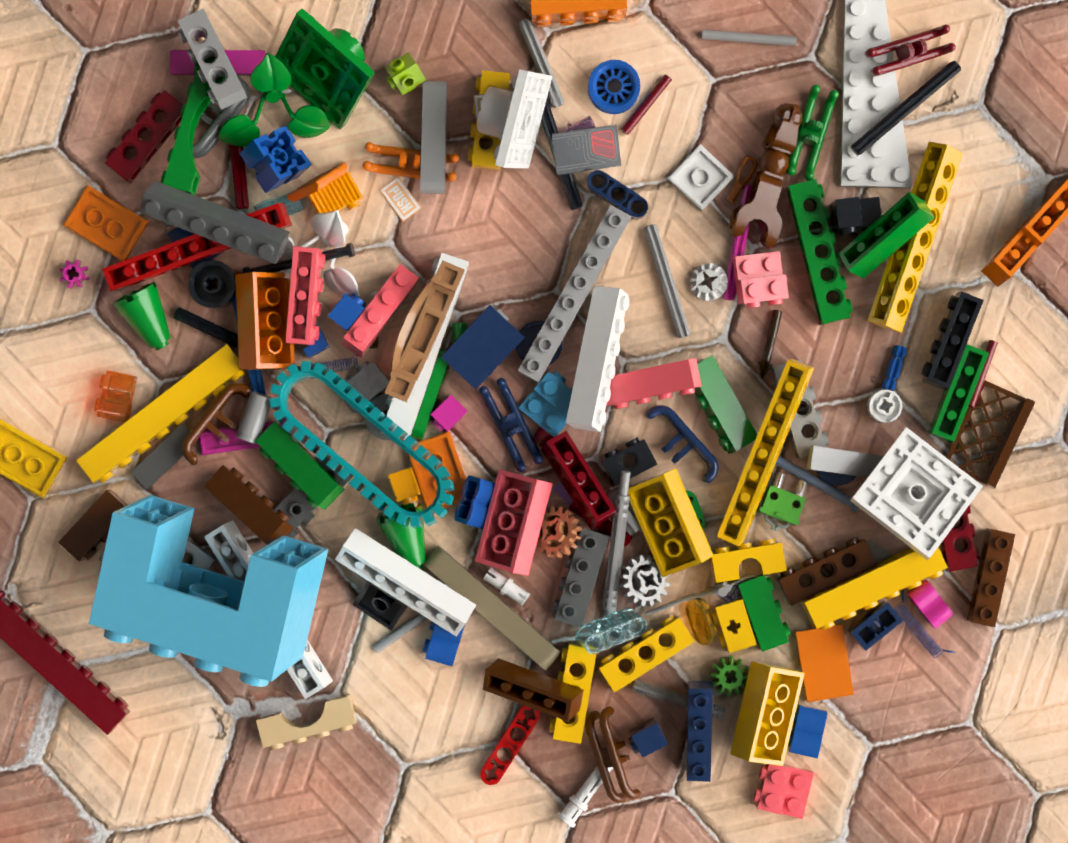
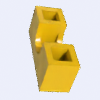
M775 538L762 540V545L752 546V542L743 543L735 550H729L728 546L715 548L714 556L710 558L714 582L719 583L740 579L739 565L747 558H754L759 563L762 575L787 571L782 543L776 542Z

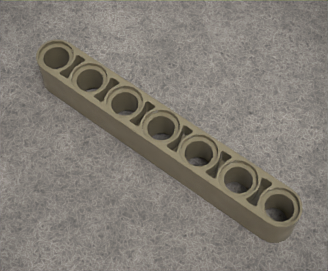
M439 545L423 563L449 588L476 604L474 609L544 670H547L562 653Z

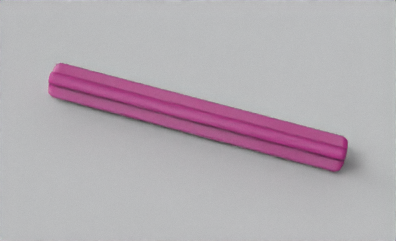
M752 185L744 186L740 205L747 202ZM750 222L742 235L734 236L726 274L728 285L722 295L724 300L733 301L735 299L736 285L732 257L744 256Z

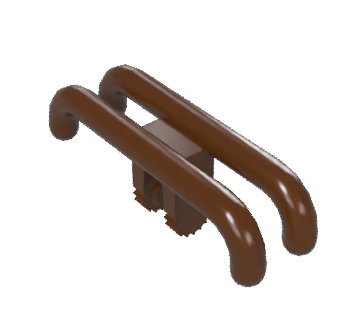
M242 383L228 385L186 436L182 444V452L184 458L191 465L198 463V456L193 453L192 447L206 429L225 443L229 440L225 433L220 432L211 423L214 418L224 423L230 430L236 431L238 429V426L221 414L220 411L235 394L248 398L251 392L248 386Z
M608 706L601 713L598 711L589 713L585 720V728L607 796L612 801L621 803L627 797L630 799L639 798L641 792L639 789H631L628 784L622 763L629 761L630 757L629 755L619 756L618 749L623 748L626 744L625 741L617 743L614 741L609 725V716L614 714V709ZM597 719H599L606 747L601 748L594 724ZM613 767L622 793L616 792L608 768Z

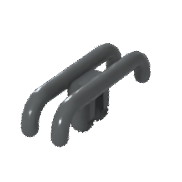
M238 74L236 75L247 98L223 110L212 102L208 105V108L214 110L218 116L215 120L207 117L205 113L200 117L210 127L200 140L193 145L194 158L204 157L211 151L219 140V131L224 123L231 117L239 115L250 99L249 85Z

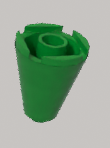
M151 282L142 286L143 289L134 290L112 304L150 349L155 347L157 351L169 345L167 340L171 338L157 285L155 282Z
M414 503L399 505L402 509L409 512L423 510L421 503H418L417 507L414 506ZM382 512L376 516L377 523L394 553L419 569L422 568V564L426 561L424 519L423 528H412L410 522L408 527L398 524L396 522L398 515L394 520H391L386 515L383 516Z

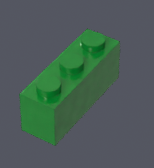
M760 574L755 578L736 584L743 599L759 649L764 652L788 643L787 636H790L791 633L787 623H782L779 614L783 613L778 599L775 601L771 592L775 591L771 578H766L765 575Z

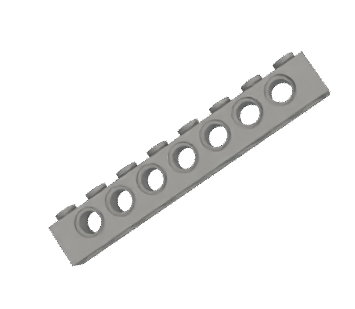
M610 205L519 367L518 374L536 384L539 383L630 221V215Z

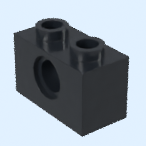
M637 437L625 443L626 449L618 452L616 448L604 454L606 459L602 463L614 486L619 485L622 470L630 471L631 479L658 465L645 439L639 441ZM625 454H632L635 458V463L630 468L622 464V457Z

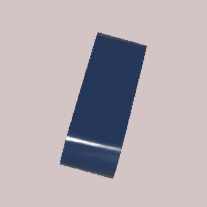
M595 170L589 174L587 187L592 193L630 215L634 220L642 219L646 215L648 203L642 196L604 171ZM595 176H600L604 180V185L596 188L592 185L591 179ZM619 189L624 193V198L620 201H615L611 197V192ZM639 202L643 205L644 211L640 214H635L631 211V205Z

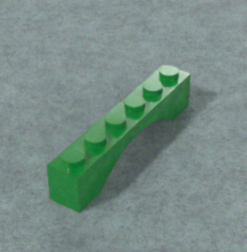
M210 57L205 63H212L215 58ZM198 62L194 65L195 77L193 83L190 82L187 89V96H189L187 104H183L181 109V124L176 127L174 132L175 144L168 152L167 161L169 164L167 170H164L161 175V183L194 196L196 195L201 177L193 156V140L200 117L212 102L207 93L211 89L208 82L203 84L197 73V70L201 69ZM220 77L216 79L215 83H222L225 78Z

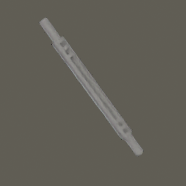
M625 470L621 471L619 492L616 493L614 507L616 512L613 515L602 605L604 610L603 633H611L613 613L617 607L619 575H621L630 495L628 494L630 471Z

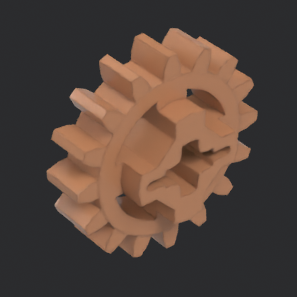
M551 506L550 512L545 511L536 545L539 548L538 552L550 558H554V556L562 558L563 553L566 555L571 554V547L577 548L574 542L575 540H581L577 532L581 531L582 528L576 526L580 520L573 517L574 512L564 507L556 508L554 506Z

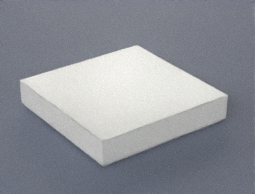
M700 144L669 176L668 180L697 208L703 211L735 176Z

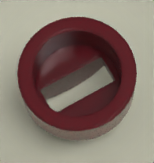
M540 426L536 430L533 439L535 443L541 439L539 446L543 447L548 440L554 437Z

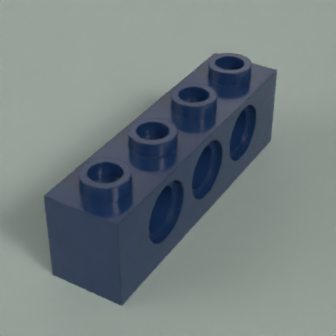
M689 681L687 781L711 782L712 681Z

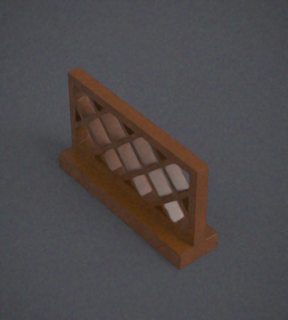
M985 380L978 398L981 405L976 406L974 409H968L946 458L950 460L953 453L963 451L967 463L957 467L974 480L995 489L1034 407L1035 401L1019 396ZM984 386L994 390L997 397L996 400L984 404L981 397ZM998 392L1006 396L1000 398ZM1013 398L1019 401L1016 410L1009 413L1005 412L1002 400ZM999 402L1003 415L990 419L985 406ZM983 408L987 421L974 425L971 418L972 412ZM1014 414L1011 421L1009 422L1007 416ZM1005 418L1008 426L1006 432L996 435L991 422ZM968 420H969L971 426L965 428L966 425H967V422H968ZM988 423L993 436L980 441L975 428ZM973 429L977 442L964 446L961 440L962 433ZM1003 436V438H1002V440H1001V442H1000V444H999V441H998L997 438ZM995 439L998 447L996 453L986 456L981 443ZM958 442H959L960 445H961V448L955 450V448H956V446H957V444H958ZM979 445L983 458L970 462L965 449ZM993 457V460H992L991 464L989 465L987 459ZM985 461L988 470L984 478L974 474L972 464ZM969 466L970 472L963 468Z

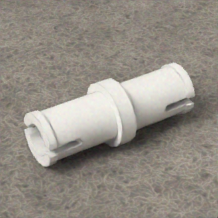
M492 567L483 578L484 581L500 590L501 595L504 596L506 594L519 603L520 606H523L530 596V593L514 584L513 579H507Z

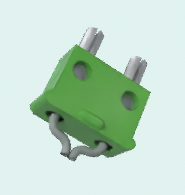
M777 472L773 486H768L762 505L757 509L760 514L765 515V521L771 525L770 529L777 531L779 528L785 529L789 525H799V517L806 500L803 494L807 482L804 481L803 483V480H800L795 494L782 490L780 488L785 474H781V472ZM771 493L775 494V500L770 498ZM793 501L797 502V508L793 507ZM768 517L782 521L786 524L777 525L774 528V523L770 521Z

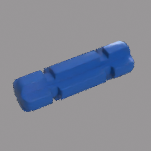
M895 345L893 348V357H890L885 373L886 379H883L881 386L884 390H895L897 383L895 380L899 377L903 364L902 358H905L907 348Z

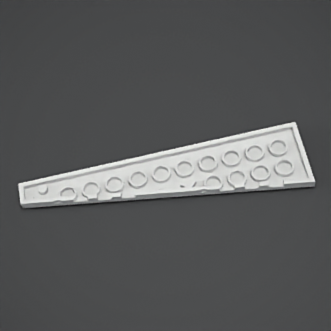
M844 0L840 187L912 188L903 120L861 155L857 156L851 149L853 143L900 105L896 72L892 71L876 77L870 73L873 67L894 61L893 51L873 58L865 56L867 49L891 42L885 0Z

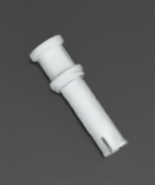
M597 766L576 795L573 794L569 797L570 801L563 811L557 814L560 819L573 828L576 825L575 821L583 811L588 809L587 803L602 784ZM613 767L608 768L609 773L613 770Z

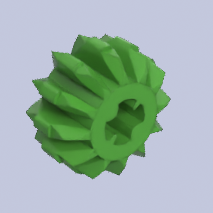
M731 655L728 657V663L725 662L723 657L719 658L722 666L719 667L713 663L712 667L717 672L709 673L710 677L718 678L712 681L713 687L720 685L717 690L719 694L726 688L727 696H731L732 689L739 695L740 690L738 686L746 687V683L742 682V680H747L748 674L742 673L749 669L748 666L740 667L742 664V659L740 658L733 664L734 659ZM730 670H733L735 679L733 681L729 679V682H727L724 674L726 671L730 673Z

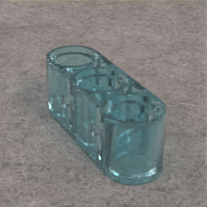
M625 608L582 625L576 631L575 639L588 653L596 654L639 637L645 632L647 623L634 609Z

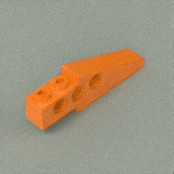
M1068 177L1009 237L1001 249L981 270L997 287L1014 275L1037 247L1049 237L1068 215Z

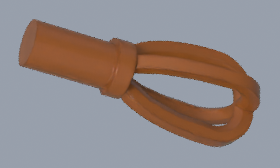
M746 156L741 160L735 175V181L726 201L734 204L741 189L744 188L743 185L753 176L758 166V162L754 157ZM747 160L752 161L753 166L742 182H739L745 162Z

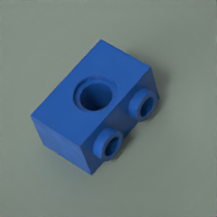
M345 293L328 317L346 331H349L365 310L364 306L366 303L354 293L351 297Z

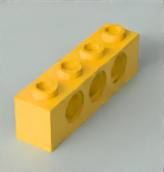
M482 70L481 77L477 76L475 91H480L479 94H485L489 87H497L509 91L510 73ZM477 118L476 124H471L470 137L474 138V147H469L468 161H472V168L500 171L501 167L495 165L494 153L501 140L480 133L477 129ZM484 138H489L492 140L493 145L490 149L485 150L480 147V141Z
M673 615L667 617L660 622L662 625L655 631L653 628H650L640 635L642 637L641 640L636 643L630 641L620 648L622 652L614 656L611 653L600 660L602 664L598 667L614 693L695 642L679 616L675 618ZM668 633L671 635L672 640L669 645L663 646L659 643L661 634ZM642 646H649L652 649V653L648 658H641L638 652ZM629 659L632 662L631 668L627 671L620 670L618 667L620 660Z
M568 643V648H563L561 662H565L564 672L559 671L558 680L584 689L580 711L575 715L573 721L565 722L557 717L556 719L551 718L549 732L553 733V739L581 744L597 648ZM572 664H581L583 672L577 676L571 674L569 670Z

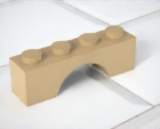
M350 694L328 699L325 702L322 716L311 724L299 725L293 723L282 712L263 716L256 720L263 748L269 747L270 750L284 747L283 743L292 741L293 744L307 741L306 737L315 735L316 738L330 735L329 731L338 729L339 732L353 729L352 725L357 722Z

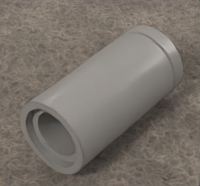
M254 391L250 392L236 433L237 438L258 444L256 440L262 434L272 397Z

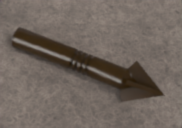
M773 310L766 339L767 343H765L762 360L758 362L761 378L773 366L771 363L773 346H775V339L777 338L783 313L779 310Z

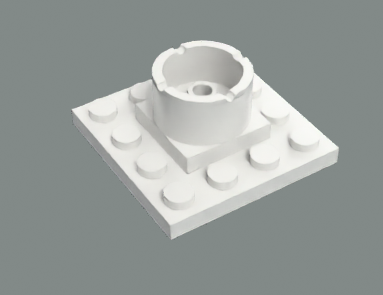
M519 69L512 82L514 92L497 87H489L485 92L480 105L482 110L478 114L477 129L482 134L501 140L494 153L496 166L504 168H529L552 76Z
M906 427L850 501L928 560L983 486Z

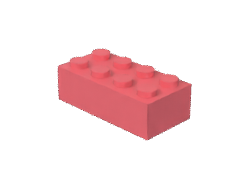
M499 469L475 562L515 574L529 575L553 483Z

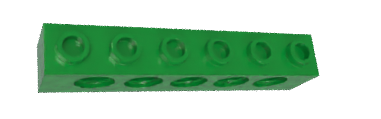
M817 179L789 185L786 190L819 324L824 325L848 319L853 309L850 299L845 297L844 290H847L845 277L840 276L838 267H841V260L839 254L834 252L835 235L833 230H829L827 221H830L828 208L823 207L821 199L824 198L823 187L817 183ZM804 201H812L815 204V210L807 212L803 207ZM811 223H816L820 226L821 232L819 235L810 233L809 225ZM816 246L825 248V258H818L815 255ZM822 269L831 271L832 278L830 281H824L821 278L820 272ZM828 292H834L837 295L838 300L836 304H829L827 302L826 294Z

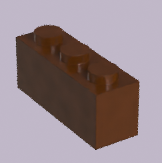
M111 489L106 490L58 543L79 562L85 559L89 561L97 553L96 547L100 542L106 543L112 513L127 506V504Z

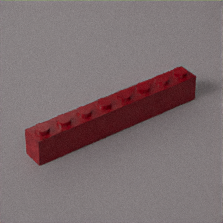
M0 588V638L105 734L109 735L131 712L127 708L129 706L128 703L118 696L116 698L110 693L111 688L101 680L98 682L92 676L94 673L84 664L82 666L79 665L71 651L66 648L63 650L58 646V640L50 633L45 634L40 629V623L33 617L28 618L22 613L23 608L15 601L10 602L5 597L6 593Z

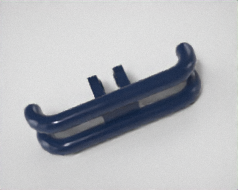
M499 378L497 379V385L511 414L502 418L488 387L482 386L479 391L517 471L524 472L526 466L513 441V435L521 433L536 464H541L543 457L534 442L533 436L506 380Z
M658 405L649 409L646 412L648 419L663 415L679 432L661 450L664 453L668 452L676 443L684 438L688 444L680 452L676 453L671 461L674 464L677 463L691 449H694L708 466V470L703 475L702 480L705 483H711L716 478L719 470L718 462L713 454L670 407Z

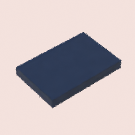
M489 305L441 358L472 387L477 389L525 337Z

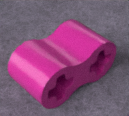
M926 579L921 585L907 593L909 599L933 629H936L954 615Z

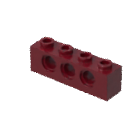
M166 90L162 93L158 92L152 98L151 107L139 114L136 119L137 124L133 129H128L122 135L120 145L117 148L113 147L106 155L107 161L105 164L130 184L181 123L183 104ZM165 112L166 119L161 123H157L155 121L156 114ZM144 130L151 131V137L147 141H141L140 135ZM130 148H135L136 156L131 160H127L125 157L126 151Z
M565 431L548 440L541 451L590 530L609 520L615 514L616 509L568 432Z
M970 505L961 515L959 526L952 528L940 544L944 561L948 567L945 569L946 571L952 572L978 567L977 561L980 560L978 547H974L972 537H975V529L973 523H969ZM959 538H962L965 542L964 549L961 551H957L954 547L955 541Z

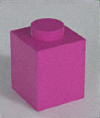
M450 395L431 414L434 417L431 422L440 431L444 428L449 431L468 411Z

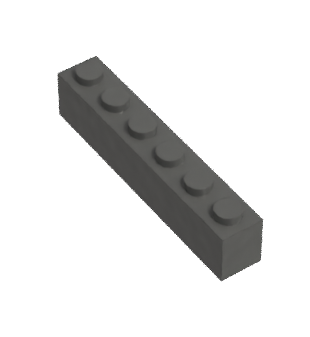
M155 180L144 192L140 213L273 264H276L284 253L290 233L287 230Z

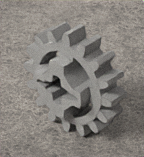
M642 555L635 556V560H627L629 566H622L625 574L619 575V578L624 580V583L619 585V588L626 589L623 596H631L629 602H637V606H645V604L646 606H653L654 602H661L660 595H667L664 587L670 586V583L665 582V578H668L670 575L662 578L656 561L652 559L651 555H645L644 558ZM641 565H646L642 570L637 569ZM647 592H652V594H650L649 596H643V594H646Z

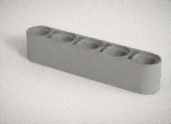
M447 81L423 82L421 194H445Z

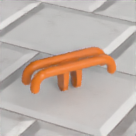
M372 142L365 144V149L368 152L400 157L399 167L364 161L362 164L364 170L379 174L420 179L421 150L373 144ZM456 153L446 154V163H456L459 160V156ZM454 172L445 173V182L456 180Z

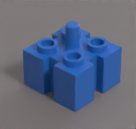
M286 126L273 131L268 136L265 134L254 139L239 153L248 168L256 170L255 178L265 193L278 188L283 183L287 184L299 178L312 166L302 149L297 151L293 144L296 140Z

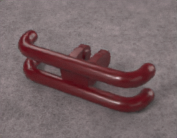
M945 24L867 49L865 51L867 58L877 57L892 51H896L898 58L896 61L873 67L870 71L871 75L874 77L955 51L956 45L954 43H948L928 50L925 42L949 33L950 26Z

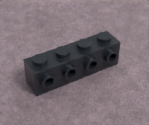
M962 291L956 293L955 296H951L947 305V309H950L947 318L943 317L938 328L941 331L939 339H935L930 348L932 357L930 362H925L921 375H924L923 382L943 390L950 388L983 304V299Z

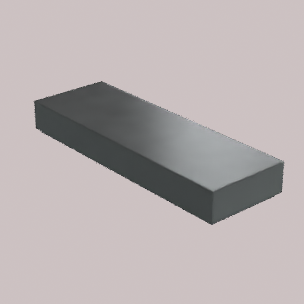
M181 424L130 472L146 490L184 456L182 444L190 433V430L184 424Z

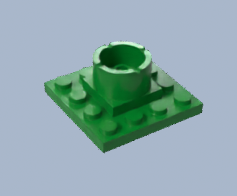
M303 8L296 13L275 55L291 74L290 87L311 105L321 108L326 113L328 120L339 130L348 122L375 73L364 63L365 55L363 48L355 37H351L349 32L340 28L328 31Z

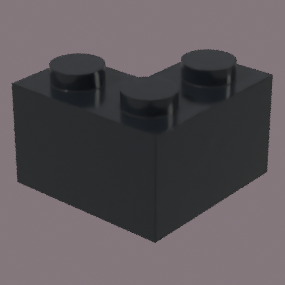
M880 197L836 199L829 205L832 230L834 233L839 232V236L853 235L854 232L861 229L865 231L882 216Z

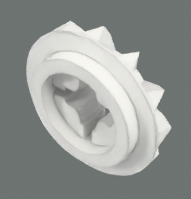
M701 264L696 270H693L690 279L691 290L701 300H716L727 289V275L716 264ZM705 273L710 278H716L714 279L715 281L711 282L712 291L707 285H701L705 282Z

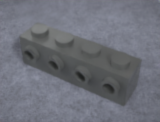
M319 462L343 487L348 483L338 475L340 470L336 473L326 465L327 463ZM295 488L274 509L275 511L280 509L290 518L287 522L294 528L287 536L295 538L298 535L296 529L301 524L306 526L315 517L313 512L317 509V507L314 508L307 502L305 498L308 495L303 490L299 492Z
M585 528L577 532L581 540H575L574 543L577 545V548L574 550L573 555H568L565 567L569 568L567 577L562 576L558 590L562 591L560 600L555 599L551 613L555 614L554 620L581 628L609 539V535Z

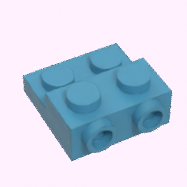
M556 371L553 374L548 372L519 407L521 411L553 437L557 436L566 425L572 389L564 384L566 379Z

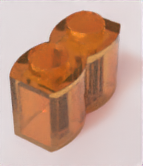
M109 370L106 371V375L102 374L99 388H102V394L100 398H96L94 405L97 417L124 423L128 421L138 377Z

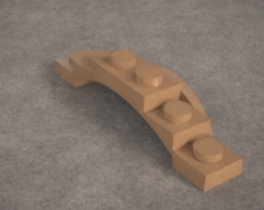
M442 260L437 274L429 280L417 297L403 323L396 342L390 369L391 379L385 394L406 403L408 402L445 321L446 314L464 274V269Z

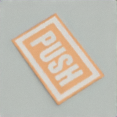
M398 176L380 189L382 195L403 222L422 208Z

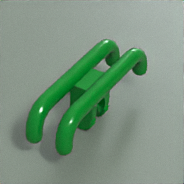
M816 84L809 91L802 113V123L798 129L796 148L789 157V167L786 171L788 175H794L803 143L812 145L804 178L807 181L814 179L818 158L832 111L839 95L836 90H831L826 99L820 121L811 120L816 99L820 92V86Z

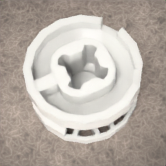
M879 390L873 393L867 402L869 416L874 421L880 423L896 420L902 411V401L899 395L891 390Z

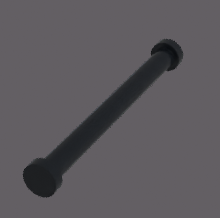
M351 242L347 243L344 247L323 251L322 254H325V261L343 256L354 257L355 249ZM292 259L254 268L244 267L243 273H275L292 269Z

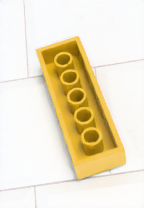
M908 548L878 562L876 567L801 601L800 603L811 626L816 629L821 628V630L828 629L834 626V621L839 618L847 620L855 616V611L864 608L868 610L877 606V601L882 598L889 600L900 595L899 590L903 588L910 590L922 584L920 580L930 578L931 580L943 575L942 570L948 567L939 548L936 549L928 560L912 548Z

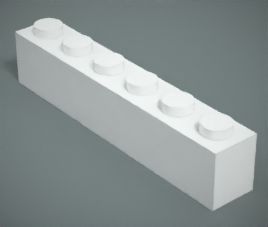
M594 286L566 418V424L574 429L601 432L602 425L606 420V403L611 395L610 384L611 379L615 376V359L620 352L619 340L625 327V311L629 307V295L620 288Z
M356 528L335 558L339 563L456 637L476 607V604Z

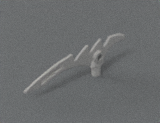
M757 574L746 575L729 583L727 581L716 583L714 588L709 587L697 594L692 593L652 609L646 612L645 615L663 611L680 603L710 594L725 597L734 585L755 578Z

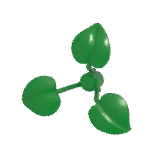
M267 53L263 60L254 68L250 77L252 86L258 91L263 92L260 95L255 118L251 121L245 114L231 117L221 127L219 139L230 145L246 147L254 139L259 138L260 129L255 124L258 123L265 100L269 103H276L282 100L289 116L293 118L288 123L289 130L299 137L311 138L319 136L330 128L331 123L326 113L314 105L302 106L296 111V114L292 112L285 94L282 93L291 84V74L279 59Z

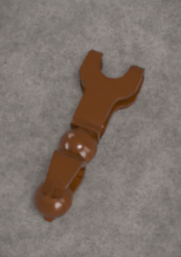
M784 103L775 109L772 119L773 123L763 142V147L766 151L759 159L761 171L756 173L747 202L738 206L732 212L728 227L730 235L735 237L742 235L748 223L755 221L761 228V244L772 248L777 243L783 225L781 216L776 208L784 180L782 175L785 174L789 167L787 156L791 155L796 148L798 129L802 123V113L797 104Z

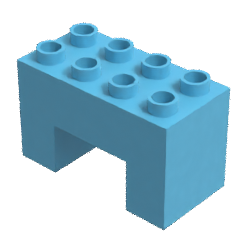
M149 495L113 512L89 624L105 629L104 637L117 643H131L133 638L150 643L148 650L154 655L172 658L176 657L179 652L195 657L194 666L201 670L220 672L223 670V667L240 672L239 679L243 683L258 687L267 686L269 681L272 682L303 657L328 553L327 548L283 535L251 554L245 581L183 562L195 508Z

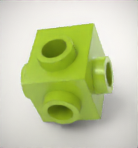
M409 52L400 58L394 59L389 65L384 67L389 74L386 80L393 90L398 88L402 95L414 90L416 86L426 80Z

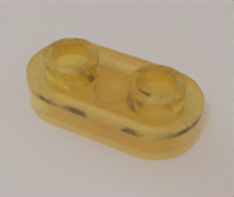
M699 597L688 601L685 610L695 640L701 645L713 643L717 639V629L708 603Z

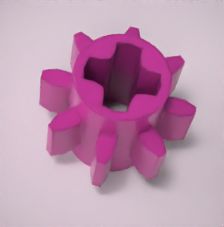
M67 260V266L64 269L59 268V271L63 272L64 276L60 281H69L68 288L72 289L74 284L82 288L81 282L84 279H90L85 276V271L89 268L87 266L80 267V260H76L75 264ZM76 270L79 273L78 277L70 276L71 271Z

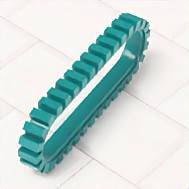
M301 361V369L295 363L287 367L290 373L289 377L282 371L276 377L282 383L281 386L272 384L270 391L273 395L278 396V398L270 399V407L276 411L273 413L276 420L283 424L282 427L292 434L294 438L305 444L304 446L321 461L327 463L326 465L337 473L340 470L338 475L345 481H350L349 484L357 491H361L360 494L367 500L371 501L377 495L372 504L381 511L388 505L383 511L388 518L394 520L398 515L396 520L398 524L408 527L410 522L412 528H423V519L426 525L431 526L437 523L433 514L436 513L441 518L447 514L448 511L442 507V504L452 505L454 498L451 494L446 493L454 491L453 481L451 479L445 480L451 476L444 465L438 468L442 462L433 454L425 460L430 452L421 444L414 451L419 443L410 435L404 440L408 433L399 426L395 428L396 423L377 407H374L365 397L363 398L358 391L352 388L333 370L330 369L328 371L325 365L317 362L314 366L310 361ZM307 378L318 379L330 387L433 475L437 484V495L433 503L425 510L419 512H409L398 506L292 415L288 406V395L292 387L299 381Z

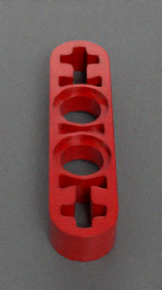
M523 705L519 709L481 769V779L485 784L495 785L501 780L539 721L540 711L534 709L536 717L528 719L526 725L530 727L526 729L523 724L516 721L517 719L523 721L526 715L523 711L525 709L530 710L531 708ZM515 727L521 728L524 732L523 738L520 740H513L510 736V731ZM502 747L508 748L511 752V756L507 760H500L497 756L498 750ZM494 759L498 764L504 765V768L501 769L498 766L495 771L497 778L492 777L489 780L486 778L487 773L485 770L493 768L495 763L490 761Z

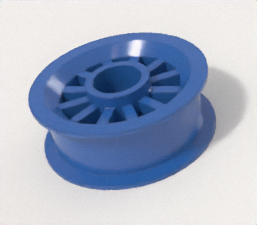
M607 60L599 64L592 71L588 83V94L591 102L597 109L607 114H620L629 110L636 103L640 93V78L630 64L622 60ZM614 70L619 71L617 76H615ZM610 71L611 77H609L606 72ZM624 73L626 76L621 79V74ZM610 82H617L621 89L613 93L609 91L607 85ZM597 91H604V92L599 95ZM622 93L625 94V95H627V96H629V97H628L627 99H625V97L622 95ZM607 95L608 98L606 101H604L602 98H604ZM617 97L621 99V103H618ZM611 98H614V104L609 103Z

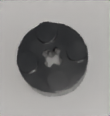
M209 260L201 262L193 268L189 275L190 295L198 304L209 309L218 310L225 308L236 297V273L231 267L221 261ZM211 280L215 282L218 280V288L216 290L213 288L210 290L211 284L209 283Z

